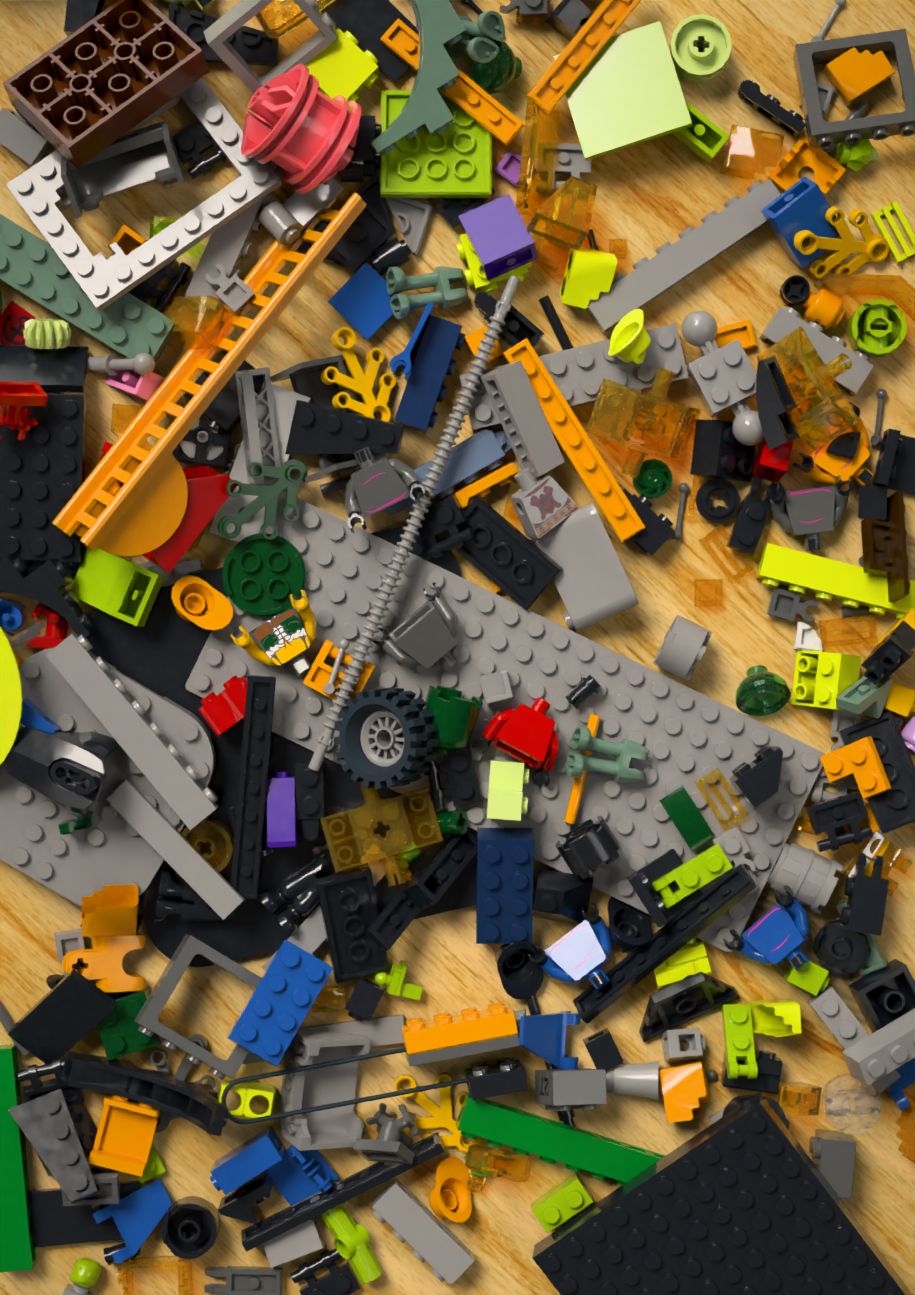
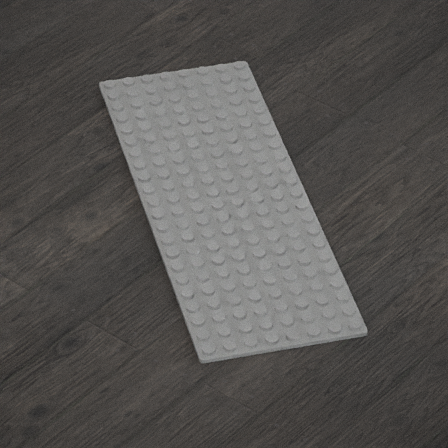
M282 491L278 494L275 521V525L279 530L277 536L293 544L303 558L306 568L304 591L316 617V638L312 642L313 647L303 653L312 666L326 639L333 642V646L339 648V641L346 639L349 642V647L344 652L354 655L356 652L354 647L359 645L357 640L362 638L360 632L365 631L363 625L368 623L366 617L371 616L369 610L374 609L372 602L377 601L375 595L380 594L378 588L384 584L381 580L386 579L387 576L384 573L389 572L388 564H392L391 557L396 555L394 549L398 550L399 547L356 526H353L355 533H352L348 522L297 498L296 504L300 512L299 518L294 522L286 521L281 515V510L286 505V492ZM289 508L286 511L288 518H292L295 514L293 508ZM268 526L265 529V533L273 534L274 532L272 526ZM408 552L410 557L405 559L407 565L402 566L404 572L399 573L401 580L396 581L398 587L393 588L395 594L390 596L391 603H387L386 607H388V610H384L385 618L380 619L382 625H378V627L385 629L390 634L427 601H430L425 598L423 588H425L427 594L434 595L437 589L432 583H437L440 588V597L445 598L455 613L457 632L453 638L456 641V645L449 652L456 661L451 668L445 671L437 663L428 669L422 665L412 667L398 663L383 649V645L375 644L371 641L373 647L368 649L370 655H366L365 659L367 660L366 664L370 662L376 666L362 692L376 689L403 688L404 691L416 693L414 699L422 698L426 701L429 686L431 685L436 688L439 685L462 691L461 697L471 700L472 696L483 701L482 708L467 745L471 749L481 801L454 806L452 796L444 797L446 808L435 810L433 800L429 798L428 792L431 789L428 775L424 773L420 774L422 778L418 781L410 782L408 785L390 787V789L435 811L463 810L467 815L468 827L476 831L477 828H533L534 859L563 873L570 874L573 873L555 847L556 843L560 841L563 844L567 840L564 835L579 824L589 819L595 823L598 822L597 816H603L621 845L618 850L620 856L610 864L603 862L595 868V873L590 876L594 877L592 887L649 914L626 877L670 849H674L682 862L685 863L714 845L713 838L691 851L659 800L683 786L715 835L714 837L734 826L738 827L750 849L744 856L751 860L756 868L752 872L747 864H743L757 887L695 936L726 952H732L733 950L726 947L723 938L728 942L734 941L736 937L731 935L730 930L732 929L736 930L739 936L741 935L823 766L820 757L825 754L530 610L526 611L522 606ZM228 597L227 599L233 607V617L230 623L223 629L211 631L186 682V689L205 698L212 692L217 696L225 690L223 684L235 675L239 679L243 676L247 679L248 675L276 677L272 732L315 752L318 744L317 739L325 727L323 722L328 721L326 715L331 713L329 707L334 706L333 699L303 684L310 668L297 675L290 662L281 667L277 665L268 666L253 659L241 646H237L230 635L233 634L235 638H240L243 632L239 626H243L249 634L250 631L274 616L260 617L248 614L239 609ZM380 630L379 633L374 634L377 641L383 638V633ZM327 656L324 663L333 667L335 659ZM340 663L338 671L346 674L344 670H348L349 667ZM506 670L513 697L486 704L479 676ZM590 674L601 687L597 689L599 691L597 694L594 692L576 709L565 696L583 681V676L587 677ZM541 698L550 704L546 716L555 721L554 730L558 733L560 753L552 771H549L550 783L544 787L545 780L547 779L545 775H539L536 783H534L533 775L536 769L524 763V768H529L528 785H523L522 789L523 796L528 798L527 815L521 814V821L487 818L490 761H521L491 746L493 741H489L490 748L482 755V751L485 750V744L482 741H478L476 746L472 748V743L477 738L483 737V730L495 715L508 708L517 709L520 704L531 708L535 699ZM590 714L599 715L601 718L596 738L614 743H620L623 739H628L650 751L648 760L632 759V757L629 767L645 771L644 779L640 782L620 783L614 780L613 775L588 771L575 824L567 823L564 820L575 778L567 776V755L570 751L581 753V750L570 747V741L577 725L587 727ZM335 730L333 737H339L340 731ZM332 739V745L328 747L324 757L343 766L346 763L345 760H338L336 752L341 751L340 744L334 745V739ZM765 745L780 747L783 751L780 778L784 774L789 773L792 778L789 786L770 800L767 799L758 806L759 808L739 820L731 806L744 798L730 781V778L734 776L731 771L743 762L749 764L755 760L754 754ZM592 752L591 757L614 761L615 756ZM436 753V763H445L444 756ZM447 771L440 772L441 787H450ZM733 868L699 888L702 894L730 873ZM687 905L686 907L682 908L681 910H679V911L676 912L675 914L671 915V916L668 917L666 920H667L668 922H670L674 917H676L679 913H681V912H682L684 909H686L689 905Z

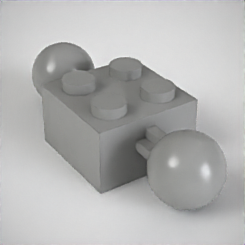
M705 311L690 313L682 323V334L689 344L700 347L704 356L687 365V372L710 417L713 418L731 408L735 416L732 431L736 440L747 446L761 443L765 438L758 411L750 410L746 400L756 396L757 374L739 339L719 348L714 339L717 334L715 318Z

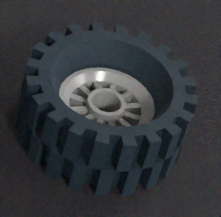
M403 688L368 690L356 694L357 698H350L346 702L349 708L341 709L338 716L343 718L342 722H335L334 730L340 731L339 737H333L334 745L340 744L341 751L336 752L337 759H344L346 762L341 766L344 772H354L351 776L353 781H363L362 786L367 788L375 787V789L408 785L410 782L421 779L420 774L427 773L431 768L427 762L435 761L437 756L436 753L432 752V747H439V739H433L432 733L439 731L438 725L431 724L429 720L434 717L431 709H423L427 703L422 698L414 699L416 693L404 691Z

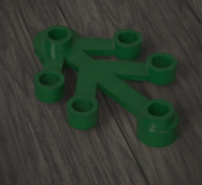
M288 460L282 467L266 466L259 462H251L246 469L248 476L253 479H260L263 476L279 478L271 486L245 484L237 480L228 481L225 486L228 495L232 497H239L240 495L258 497L234 517H222L217 525L219 534L227 539L236 538L241 532V526L265 506L264 524L260 528V533L262 537L268 540L275 539L279 532L278 527L275 525L278 494L285 488L286 505L282 508L281 515L286 521H296L300 515L299 509L296 507L298 487L305 483L304 477L308 476L307 468L301 461ZM258 465L260 473L254 476L251 469L253 466ZM292 469H297L299 473L295 479L290 477ZM237 483L239 490L233 494L230 491V486ZM289 508H293L295 511L292 518L286 516V511ZM229 523H234L235 530L232 533H228L226 530ZM268 526H272L274 529L273 534L270 536L265 534V529Z

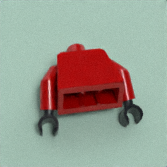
M536 698L531 708L520 704L517 709L508 708L495 715L483 730V737L473 741L472 748L476 746L478 741H482L485 744V750L482 751V755L489 750V741H493L491 746L536 769L533 775L534 783H536L539 775H545L547 779L545 780L544 787L548 786L550 783L549 771L553 770L560 753L558 733L554 730L555 721L546 716L550 704L541 698Z

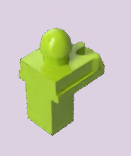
M401 960L399 965L392 964L389 975L384 972L376 975V983L380 986L385 985V990L388 994L420 1001L423 990L421 984L404 981L407 969L406 961Z

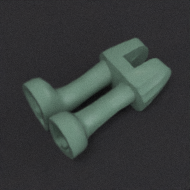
M484 11L479 15L477 22H473L466 15L459 16L466 30L460 33L462 39L450 47H447L446 43L443 44L449 56L459 59L463 57L464 53H468L470 58L478 63H487L493 60L499 53V47L491 40L502 41L505 36L502 16L496 11Z
M396 266L389 267L386 276V286L389 295L395 294L390 299V307L394 316L397 319L406 318L411 310L427 306L429 301L434 303V305H439L441 310L467 301L469 298L466 288L450 289L451 283L464 279L463 269L437 266L433 273L405 276L402 268ZM434 288V292L416 295L398 294L415 289Z
M577 725L570 741L572 749L615 756L614 761H609L570 751L566 761L567 776L579 777L583 771H596L613 775L614 780L620 783L643 781L645 771L629 767L631 757L637 760H648L650 751L647 748L628 739H623L620 743L601 740L591 736V731L588 727Z

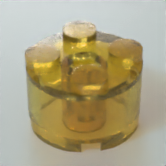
M206 818L191 830L186 827L181 832V835L218 873L231 862L234 837L230 829L222 822ZM209 841L212 844L210 847L212 853L209 851L202 853L201 849L203 846L200 842L206 843Z

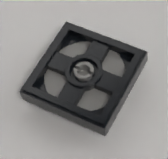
M202 414L173 450L172 455L178 462L227 468L232 431L229 434L223 431L218 434L207 424L209 419Z

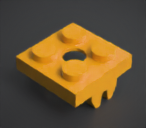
M804 134L772 171L768 179L785 192L800 180L798 177L799 170L803 167H809L814 172L812 181L818 184L825 196L846 169L817 146L809 147L808 137Z

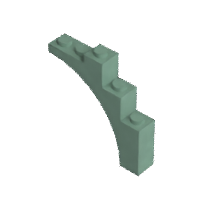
M410 0L419 30L420 55L417 76L411 94L400 114L382 134L368 144L374 154L380 151L383 155L398 147L395 142L402 137L409 140L419 134L421 131L418 127L422 126L426 134L434 131L435 135H438L450 127L448 122L454 119L437 88L440 87L441 91H444L456 83L454 78L460 73L443 44L446 43L447 47H450L461 40L460 33L465 31L466 28L449 0Z

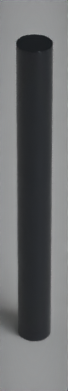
M547 295L539 299L538 301L562 350L574 348L549 296Z

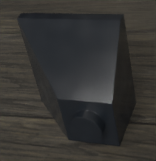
M539 869L533 901V917L580 924L585 920L581 908L583 907L585 913L588 914L594 877L589 876L581 879L580 875Z

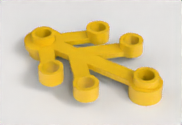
M830 207L825 213V219L834 225L841 239L818 237L809 230L799 231L794 236L795 248L804 255H810L816 249L837 250L824 261L817 259L812 262L810 272L814 276L824 278L829 270L834 267L833 274L840 280L845 281L867 261L880 262L887 257L889 253L888 242L883 236L874 235L867 222L868 216L860 209H855L849 215L850 224L859 229L864 241L855 240L844 220V212L837 207ZM837 213V217L832 220L833 215ZM861 215L860 220L856 222L857 217ZM851 253H859L850 262H841ZM822 266L821 270L817 272V269ZM845 268L844 273L840 274L841 270Z
M348 327L338 329L332 334L331 342L335 349L341 351L353 378L340 373L337 368L329 366L321 372V380L326 385L336 383L361 395L365 404L351 399L350 395L346 392H340L333 397V406L338 410L349 409L357 414L374 418L373 413H376L380 420L390 422L391 412L386 405L391 389L396 385L394 375L385 373L378 378L377 385L380 390L377 399H375L372 392L379 365L385 358L384 352L380 348H373L366 353L368 364L364 374L352 349L356 342L355 333ZM338 337L344 340V345L340 343ZM372 353L378 356V361L373 359ZM327 372L332 373L333 380L328 378ZM384 378L389 380V386L385 385ZM339 397L344 399L345 405L340 404Z
M441 1073L436 1078V1084L439 1083L442 1077L452 1081V1077L448 1073ZM409 1074L398 1076L394 1083L395 1091L405 1090L400 1086L403 1080L410 1082L411 1086L409 1089L416 1088V1081ZM451 1086L438 1088L441 1108L422 1091L400 1095L403 1098L411 1097L432 1115L430 1117L415 1118V1127L417 1129L446 1127L453 1133L452 1135L440 1136L444 1147L457 1146L464 1153H472L480 1147L482 1137L477 1136L472 1142L466 1143L460 1134L461 1131L457 1129V1121L452 1118ZM461 1091L458 1094L457 1104L462 1107L460 1098L469 1093L468 1091ZM409 1128L402 1129L404 1132H411ZM431 1132L425 1133V1134L422 1136L421 1140L424 1139V1138H426V1137H428V1136H430V1135H432V1134H434V1133H431Z

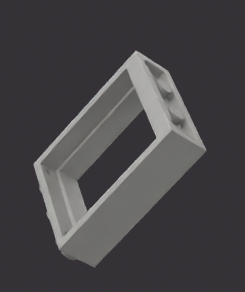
M241 0L204 31L206 41L242 82L255 93L260 87H264L267 82L282 73H287L298 64L305 65L337 39L333 29L336 26L335 22L328 13L325 12L322 15L317 9L319 4L316 0L293 1L319 30L261 78L226 39L273 0Z

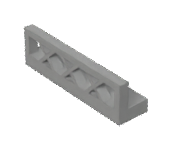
M270 368L236 371L246 469L251 462H259L263 465L262 459L265 455L273 461V466L281 467ZM263 374L264 386L257 394L254 392L253 375ZM264 393L266 395V400H264L261 397ZM258 400L267 406V414L261 422L257 419L256 403ZM267 420L269 422V428L264 425L267 422ZM261 428L270 433L271 439L264 449L260 445L259 431ZM270 448H272V455L268 453ZM258 465L253 466L251 469L254 476L260 473ZM247 474L248 482L252 484L265 483V480L279 479L269 476L253 479Z

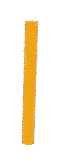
M590 714L587 727L591 731V736L596 738L601 716ZM581 750V754L591 756L592 751ZM583 771L581 776L574 778L564 822L571 824L576 822L588 771Z

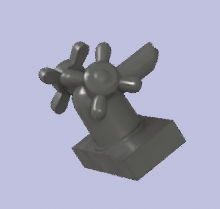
M381 1103L379 1111L375 1113L374 1117L366 1120L368 1125L377 1124V1132L379 1133L377 1139H356L353 1149L367 1161L412 1164L415 1154L406 1146L412 1144L413 1139L402 1129L408 1127L413 1136L418 1135V1129L415 1127L416 1115L407 1112L406 1106L401 1104L398 1107L402 1117L395 1119L397 1114L395 1112L387 1113V1106Z
M97 1168L90 1169L99 1194L72 1204L62 1190L63 1206L91 1205L92 1211L97 1212L102 1208V1204H119V1172L109 1168L104 1171Z

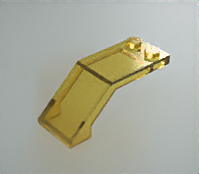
M825 273L813 285L818 290L825 288L838 297H842L844 294L888 295L915 321V288L901 275Z

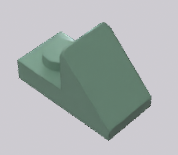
M863 676L836 697L837 708L879 719L893 683L892 678L888 677L883 683L879 682L875 685Z

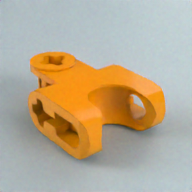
M137 933L136 936H93V949L72 950L65 954L62 960L63 970L68 974L73 969L72 965L76 964L79 959L84 965L79 966L78 972L86 979L93 980L94 985L104 993L144 990L146 988V979L139 974L125 973L122 967V960L129 951L142 949L145 946V935Z

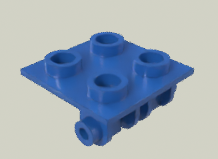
M293 1145L285 1150L281 1161L263 1171L264 1174L268 1173L274 1181L273 1185L290 1205L321 1190L326 1192L332 1186V1183L339 1178L337 1173L317 1150L300 1151Z

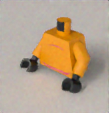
M849 402L851 406L849 413H846L843 409L839 410V414L847 422L844 419L839 421L809 455L799 453L803 457L801 465L793 463L794 468L803 471L815 483L834 486L836 485V476L840 475L841 484H844L849 479V476H851L861 486H864L874 475L863 465L871 455L868 451L870 442L866 427L859 416L860 409L852 402ZM848 432L861 433L853 460L825 452L830 442L837 436Z

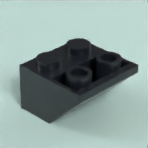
M696 419L690 474L706 478L751 482L755 445H743L736 440L732 431L733 422Z
M765 745L754 754L755 760L749 764L743 762L731 771L734 776L730 778V781L749 806L757 808L778 792L783 751L780 747L774 745L772 747Z

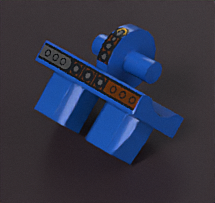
M0 596V626L8 631L19 630L24 623L22 611L26 606L20 601Z

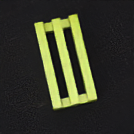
M897 201L870 215L881 236L887 240L889 251L896 264L915 254V234ZM893 210L913 249L910 250L890 211ZM880 216H885L904 254L900 255Z

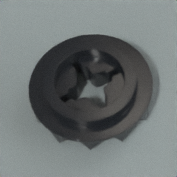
M720 478L705 482L699 488L695 499L698 512L704 519L715 523L731 519L738 511L740 505V496L736 487L731 482ZM722 491H725L722 501L727 508L718 505L711 511L713 500L707 494L717 496Z

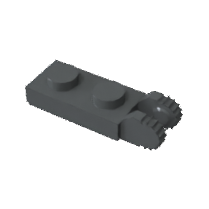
M227 1266V1268H205V1275L209 1277H226V1285L215 1283L205 1285V1293L282 1295V1267Z

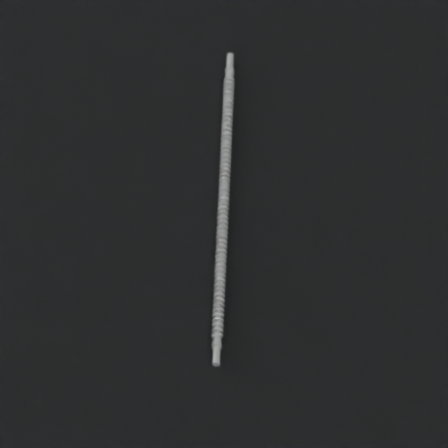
M510 275L501 299L497 301L494 316L489 317L491 324H487L488 331L483 332L485 338L480 340L482 346L477 347L479 353L474 354L476 360L471 362L473 368L468 369L470 375L465 377L466 384H462L464 390L459 392L460 399L455 400L458 403L457 406L452 407L454 414L449 415L451 421L446 422L448 428L443 430L445 436L440 437L442 443L437 444L439 451L434 452L436 458L431 459L433 465L428 467L429 474H425L426 482H422L430 496L427 497L423 492H420V496L417 497L420 504L412 505L414 511L409 512L411 518L406 520L408 526L403 527L405 533L400 535L402 541L397 542L399 548L398 550L394 549L396 555L391 557L392 564H388L390 570L384 573L387 576L386 579L381 580L384 584L378 588L380 594L375 595L377 601L372 602L374 609H370L371 616L366 617L368 623L363 625L365 631L360 632L362 638L357 640L359 645L354 647L355 654H351L352 662L347 663L350 666L349 669L344 670L346 676L341 678L343 684L338 685L340 691L335 692L337 699H333L334 706L329 707L331 713L326 715L328 721L323 722L324 730L317 739L318 744L308 766L312 770L319 771L327 749L332 745L335 722H342L338 714L341 709L348 708L346 702L351 698L349 697L350 693H354L353 686L358 684L356 678L361 677L359 671L364 670L362 664L367 662L365 656L370 655L368 649L373 647L371 641L376 640L374 634L379 633L377 627L382 625L380 619L385 618L383 612L388 610L386 605L391 603L389 598L395 594L393 588H397L396 581L401 580L399 573H403L402 566L407 565L405 559L410 557L408 551L413 550L411 544L416 543L414 537L419 535L417 529L422 528L420 522L425 520L423 515L428 513L426 508L432 504L430 498L435 497L432 494L433 491L438 490L436 483H440L439 476L444 475L442 469L447 467L445 461L450 460L448 454L453 453L451 447L456 445L454 439L459 438L457 432L462 430L461 423H465L464 415H468L467 408L472 407L469 403L471 400H475L473 393L478 392L476 386L481 385L479 379L483 376L482 371L487 370L485 364L490 362L488 357L493 355L491 349L496 348L494 342L499 340L497 335L502 333L501 325L506 324L504 318L512 307L510 304L520 282V279Z

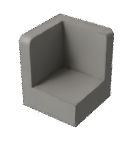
M506 670L479 676L486 704L513 697Z

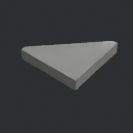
M385 198L413 255L417 256L433 206L410 198Z

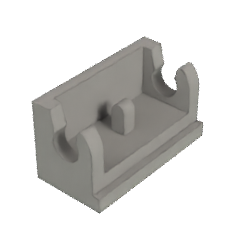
M4 107L1 109L0 143L31 166L35 162L41 161L52 144L30 122L24 120L14 110Z
M314 1219L308 1220L263 1243L271 1268L326 1248L319 1226Z

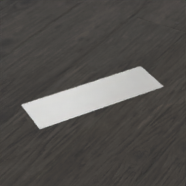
M271 383L280 465L282 467L290 455L285 453L296 401L309 402L310 398ZM264 393L261 397L264 400H266V395ZM258 400L256 403L257 419L261 422L267 414V406ZM267 420V422L264 425L269 428V422ZM261 428L259 431L260 445L264 449L271 439L270 433ZM242 440L229 477L241 483L252 484L248 482ZM272 448L268 451L270 455H272ZM265 455L262 459L263 465L273 466V461ZM278 479L265 480V483L257 485L271 486ZM239 486L235 488L232 492L233 494L238 492ZM229 496L217 511L209 532L221 536L217 529L219 520L224 516L234 517L238 514L240 508L247 506L258 496ZM265 506L255 514L251 522L244 523L241 526V532L236 538L230 540L240 542L248 536L259 534L260 528L264 523ZM234 523L227 525L226 530L228 533H232L235 530Z

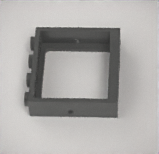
M906 29L795 44L793 59L809 147L828 148L837 143L856 144L866 139L883 140L894 135L906 137L915 134V75ZM853 47L859 53L865 50H869L873 55L879 51H883L884 55L895 53L906 110L898 113L825 122L822 116L813 65L829 63Z
M185 934L134 1022L140 1025L138 1030L150 1038H153L154 1034L163 1038L162 1045L176 1052L180 1048L188 1054L185 1057L187 1060L198 1066L202 1062L211 1067L209 1073L221 1080L225 1076L234 1079L249 1053L248 1050L236 1044L229 1058L222 1060L158 1021V1016L196 954L254 989L261 980V977L195 937Z

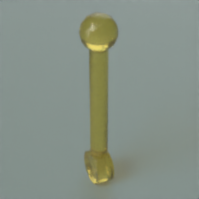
M696 475L693 478L688 511L684 514L687 521H692L695 518L693 510L699 476Z

